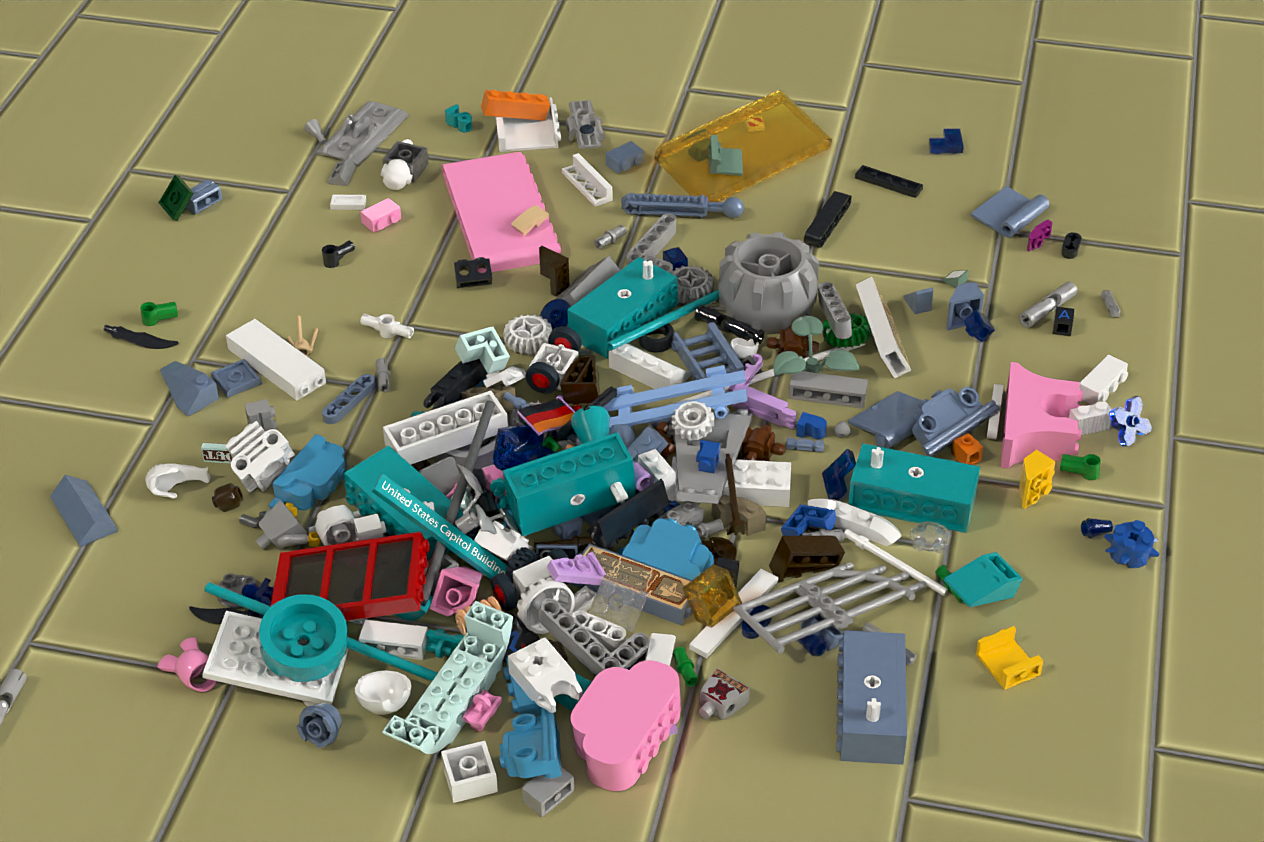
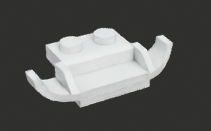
M513 365L501 372L496 371L487 374V379L483 382L486 388L501 380L505 386H509L525 378L526 372L524 369Z

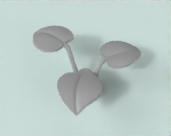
M456 465L455 467L461 469L467 482L475 491L474 499L462 511L464 515L455 521L458 529L466 534L473 528L480 526L481 531L490 532L495 535L497 531L492 521L501 518L506 521L513 531L521 535L514 518L504 508H500V514L490 518L486 516L478 504L475 505L478 516L474 511L469 512L483 493V490L471 471L461 465Z

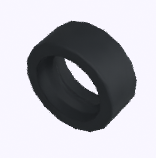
M668 323L639 337L640 346L646 351L653 353L668 350L672 347L673 327ZM651 334H662L665 337L660 339H653L647 336Z

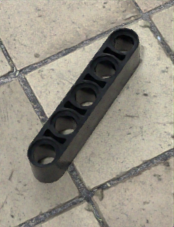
M834 191L808 227L804 235V243L821 248L850 207L852 196Z

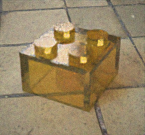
M714 564L682 588L696 621L711 628L732 613L734 606L742 604L729 571Z

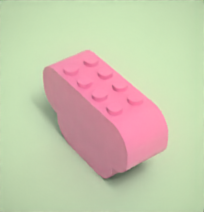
M648 660L637 663L630 670L621 667L607 668L594 678L572 710L571 724L574 733L575 750L581 758L586 760L587 776L596 786L609 791H623L633 786L640 775L646 772L651 758L657 755L662 741H666L672 725H676L679 721L681 713L679 676L672 667L658 661Z

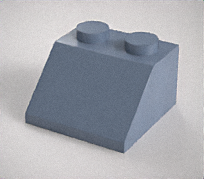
M975 282L958 285L949 300L947 331L981 322L984 294Z

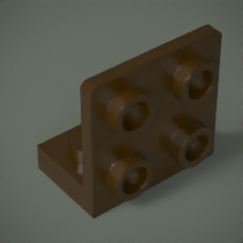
M540 246V274L550 279L551 294L557 297L570 286L569 258L544 246Z

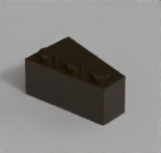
M577 355L560 383L563 399L567 404L591 403L600 395L599 372L595 355Z
M782 536L769 564V568L773 575L778 577V583H780L786 577L795 576V578L802 577V573L809 571L818 573L839 566L845 551L836 536Z

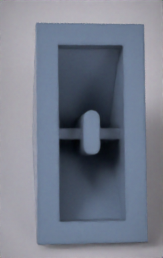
M933 287L903 296L914 314L931 311Z

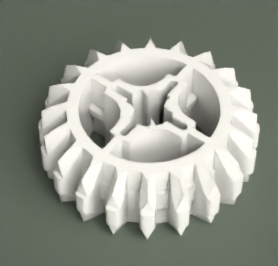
M529 314L527 316L520 315L519 318L514 317L513 320H509L508 324L505 325L503 332L504 342L509 347V350H513L514 353L520 352L521 355L523 353L528 355L529 353H534L536 355V352L539 351L543 343L548 344L552 327L547 319H543L542 316L536 317V314L533 316H529Z

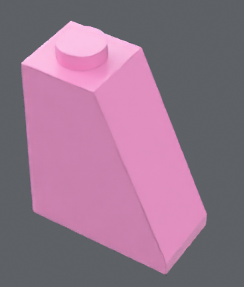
M466 566L442 569L430 609L448 617L455 614L458 609H464L465 606L472 605L482 573Z

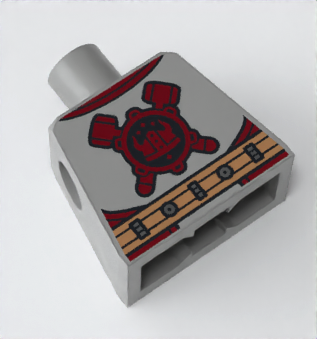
M716 668L700 690L699 704L701 707L698 709V713L704 719H708L714 714L718 718L725 720L749 703L750 688Z

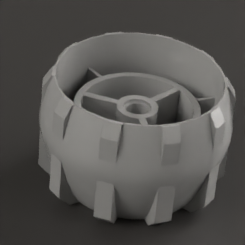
M756 232L748 234L746 240L742 242L734 241L725 248V258L720 261L719 305L725 310L727 316L734 318L736 321L747 323L756 330H764L765 334L780 333V330H786L797 318L812 315V308L816 303L818 292V258L809 253V246L799 239L793 241L785 237L784 233L774 232V235H759Z

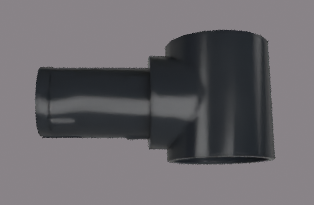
M348 240L340 246H324L322 248L324 266L327 268L337 267L339 260L345 254L355 250L353 242Z

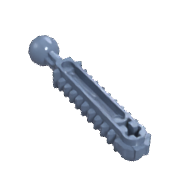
M627 193L621 200V209L628 214L664 215L670 213L680 216H699L702 219L703 216L707 217L708 212H724L727 217L733 219L741 216L744 211L743 202L739 198L730 197L725 202H708V197H704L703 194L701 196Z

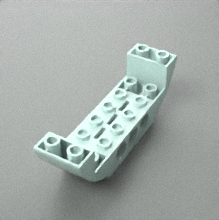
M475 601L464 616L467 628L466 635L407 718L402 719L394 715L382 733L425 754L437 753L448 744H452L466 723L463 721L462 716L472 705L474 696L480 694L483 689L488 691L496 679V674L501 666L509 643L513 616Z

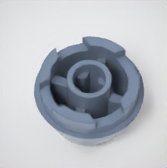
M328 703L308 706L302 710L299 716V724L297 725L300 737L305 742L309 740L311 743L316 744L317 748L332 744L336 740L342 724L339 711Z

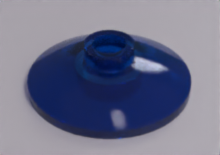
M554 299L544 306L540 316L543 319H547L548 323L551 324L552 331L556 327H566L568 324L567 309L571 306L563 299Z

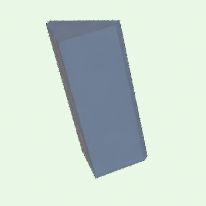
M64 475L50 497L79 546L81 547L117 532V527L88 481Z

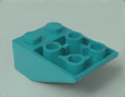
M997 552L981 555L944 578V581L969 608L1013 598L1023 580Z

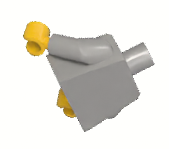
M280 500L273 508L266 511L263 519L259 522V526L264 531V534L255 541L262 549L271 543L279 550L291 545L307 544V542L311 547H318L320 545V538H318L317 532L312 531L307 536V531L295 518L297 516V507H293L292 503H286L285 505Z

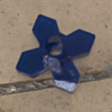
M1132 396L1126 400L1125 409L1116 407L1109 412L1113 428L1120 431L1118 439L1122 447L1133 444L1136 433L1146 435L1152 430L1149 419L1140 417L1143 408L1140 396Z

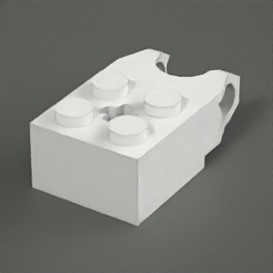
M545 637L508 656L509 674L538 706L548 710L550 713H554L557 711L554 700L556 695L566 694L571 698L581 699L582 689L576 680L575 672Z

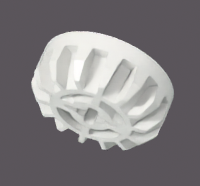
M548 577L546 580L544 578L538 579V585L529 584L530 590L528 592L523 591L521 594L523 600L518 601V617L534 633H549L537 618L541 603L545 599L551 598L556 600L570 614H572L575 599L572 591L564 582L554 581L553 577Z

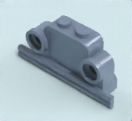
M970 387L962 388L958 394L953 389H946L943 392L939 390L931 396V400L926 398L918 404L920 409L915 413L916 423L913 425L912 431L922 444L924 453L929 457H933L951 445L954 439L968 434L983 424L990 415L1000 408L994 400L983 406L979 401L978 393Z

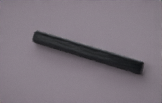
M610 386L583 410L590 409L589 406L604 407L617 396L618 390ZM571 419L557 430V438L564 440L574 432L571 426Z

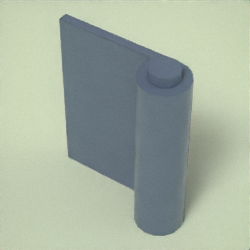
M1006 186L974 210L970 216L1001 235L1011 238L1047 210L1049 201L1044 195H1037L1030 200Z
M896 391L849 419L848 424L875 434L877 446L891 448L913 434L912 427L916 423L914 416L920 409L918 404L923 400Z

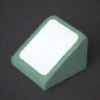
M953 271L943 279V282L957 288L958 285H962L968 280L969 271Z

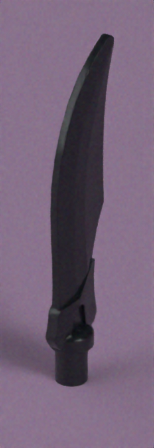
M104 326V331L110 333L113 338L122 339L144 348L164 349L179 344L178 341L165 340L146 332H133L122 326Z
M189 607V610L195 617L212 624H221L226 611L261 619L264 616L257 612L241 611L232 607L217 609Z

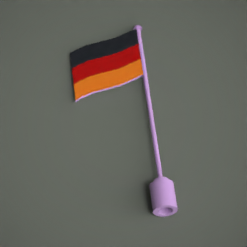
M558 395L552 401L521 408L517 413L538 435H541L551 430L560 429L571 419L575 411L563 400V396ZM635 462L633 463L635 488L641 492L652 485L654 479L639 463Z

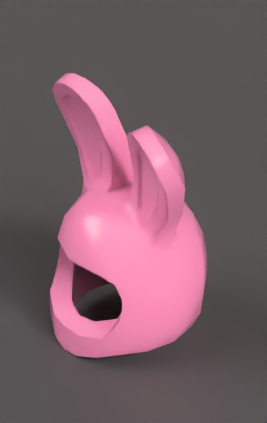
M195 637L187 638L180 643L184 652L178 658L168 654L157 665L162 671L176 673L187 688L198 692L209 691L216 684V681L207 679L202 684L190 682L192 678L198 676L205 668L209 658L207 654L199 650L198 641Z

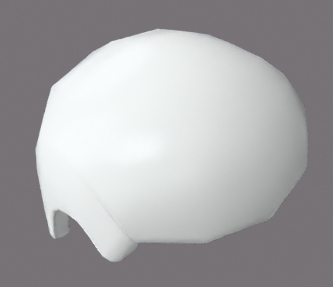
M741 338L732 339L730 346L737 357L744 360L749 355L753 358V354L757 353L759 342L755 345L753 339L746 341Z

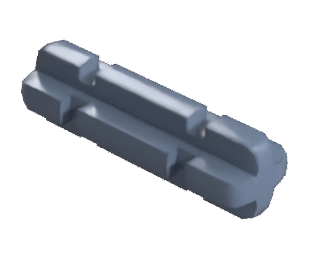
M787 438L786 448L792 450L797 448V450L804 451L815 449V452H823L824 441L816 440V442H813L811 439L798 438V440H795V438Z

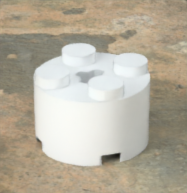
M346 505L334 506L318 513L315 528L324 546L357 541L354 519L356 518Z

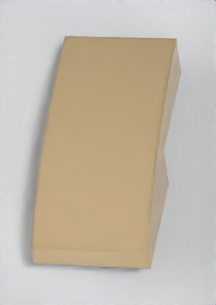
M535 205L518 216L511 225L525 236L534 226L539 227L549 214Z

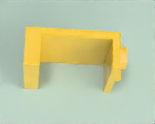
M1014 626L1002 629L993 635L985 636L978 640L976 656L1004 690L1041 675L1043 659L1039 655L1029 658L1014 640L1016 628Z

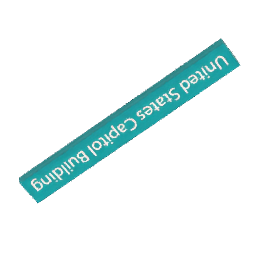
M382 474L379 476L371 490L372 493L489 579L500 573L505 574L507 571L506 566L508 565L386 475Z

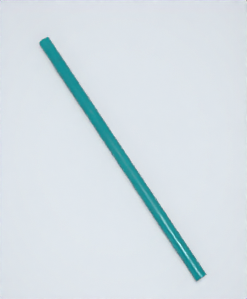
M210 582L205 586L204 591L206 593L265 615L271 607ZM347 637V648L431 682L438 674L436 671Z

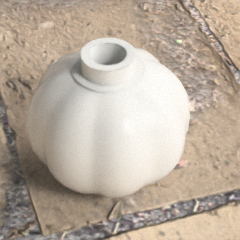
M393 159L388 164H384L380 174L383 177L385 186L391 190H400L406 184L410 185L413 177L410 174V168L407 163L401 159Z

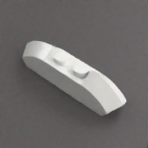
M834 499L808 500V506L835 510L836 522L834 527L845 531L849 529L859 536L863 535L869 540L884 546L893 544L902 536L900 531L891 522L873 513Z

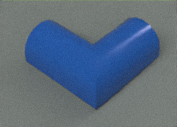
M800 504L781 527V532L783 536H801L808 527L831 530L836 522L835 510Z

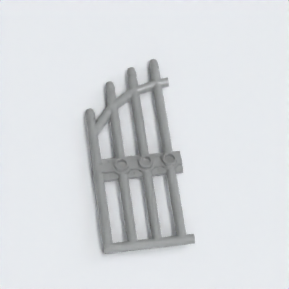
M849 562L734 606L733 610L778 654H781L785 650L783 645L831 626L835 629L848 627V624L853 623V617L902 597H906L910 601L914 600L916 597L915 592L924 589L927 583L920 581L904 587L899 582L909 578L908 572H902L886 578L878 575L887 570L885 565H880L863 572L851 571L854 566L853 563ZM832 577L847 578L821 589L815 585ZM864 580L874 582L872 585L834 600L827 596ZM887 587L895 591L847 611L839 607ZM793 592L801 596L752 616L747 612V610ZM806 603L813 607L766 627L758 623ZM817 615L825 618V620L778 639L771 635L774 632Z

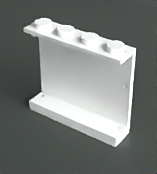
M550 97V107L545 121L495 116L499 152L558 148V141H561V133L556 104H553L552 97Z

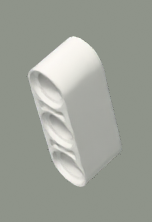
M576 611L571 614L610 653L626 641V630L621 626L584 611Z

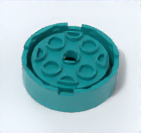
M294 595L278 601L267 610L260 623L259 641L262 659L273 673L278 676L282 675L291 678L295 682L315 681L329 675L340 665L347 650V624L342 612L330 601L314 595ZM300 638L310 641L305 646L298 644Z

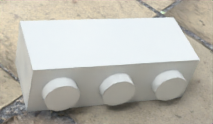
M1108 354L1080 382L1079 390H1083L1082 400L1091 405L1097 402H1105L1109 394L1115 392L1118 385L1127 379L1128 363Z
M365 620L359 641L400 658L423 660L426 652V634L428 629L419 625Z

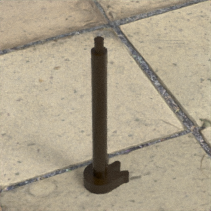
M726 454L725 464L733 520L728 524L726 531L727 535L731 533L737 535L739 532L744 535L745 523L739 519L732 459L730 454Z

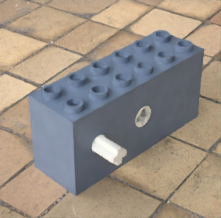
M844 630L843 639H839V652L842 653H838L837 658L838 669H841L837 671V683L841 685L837 686V700L839 702L837 703V717L841 721H837L836 734H838L836 752H840V761L903 765L907 741L905 634Z

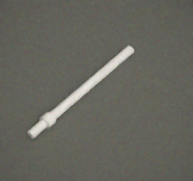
M849 529L844 532V536L855 542V545L862 550L866 549L899 570L908 572L909 576L919 582L925 581L929 588L945 596L948 593L947 588L870 543L869 539L863 535L859 536Z

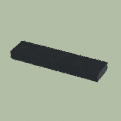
M862 165L855 173V179L914 198L923 190V184Z

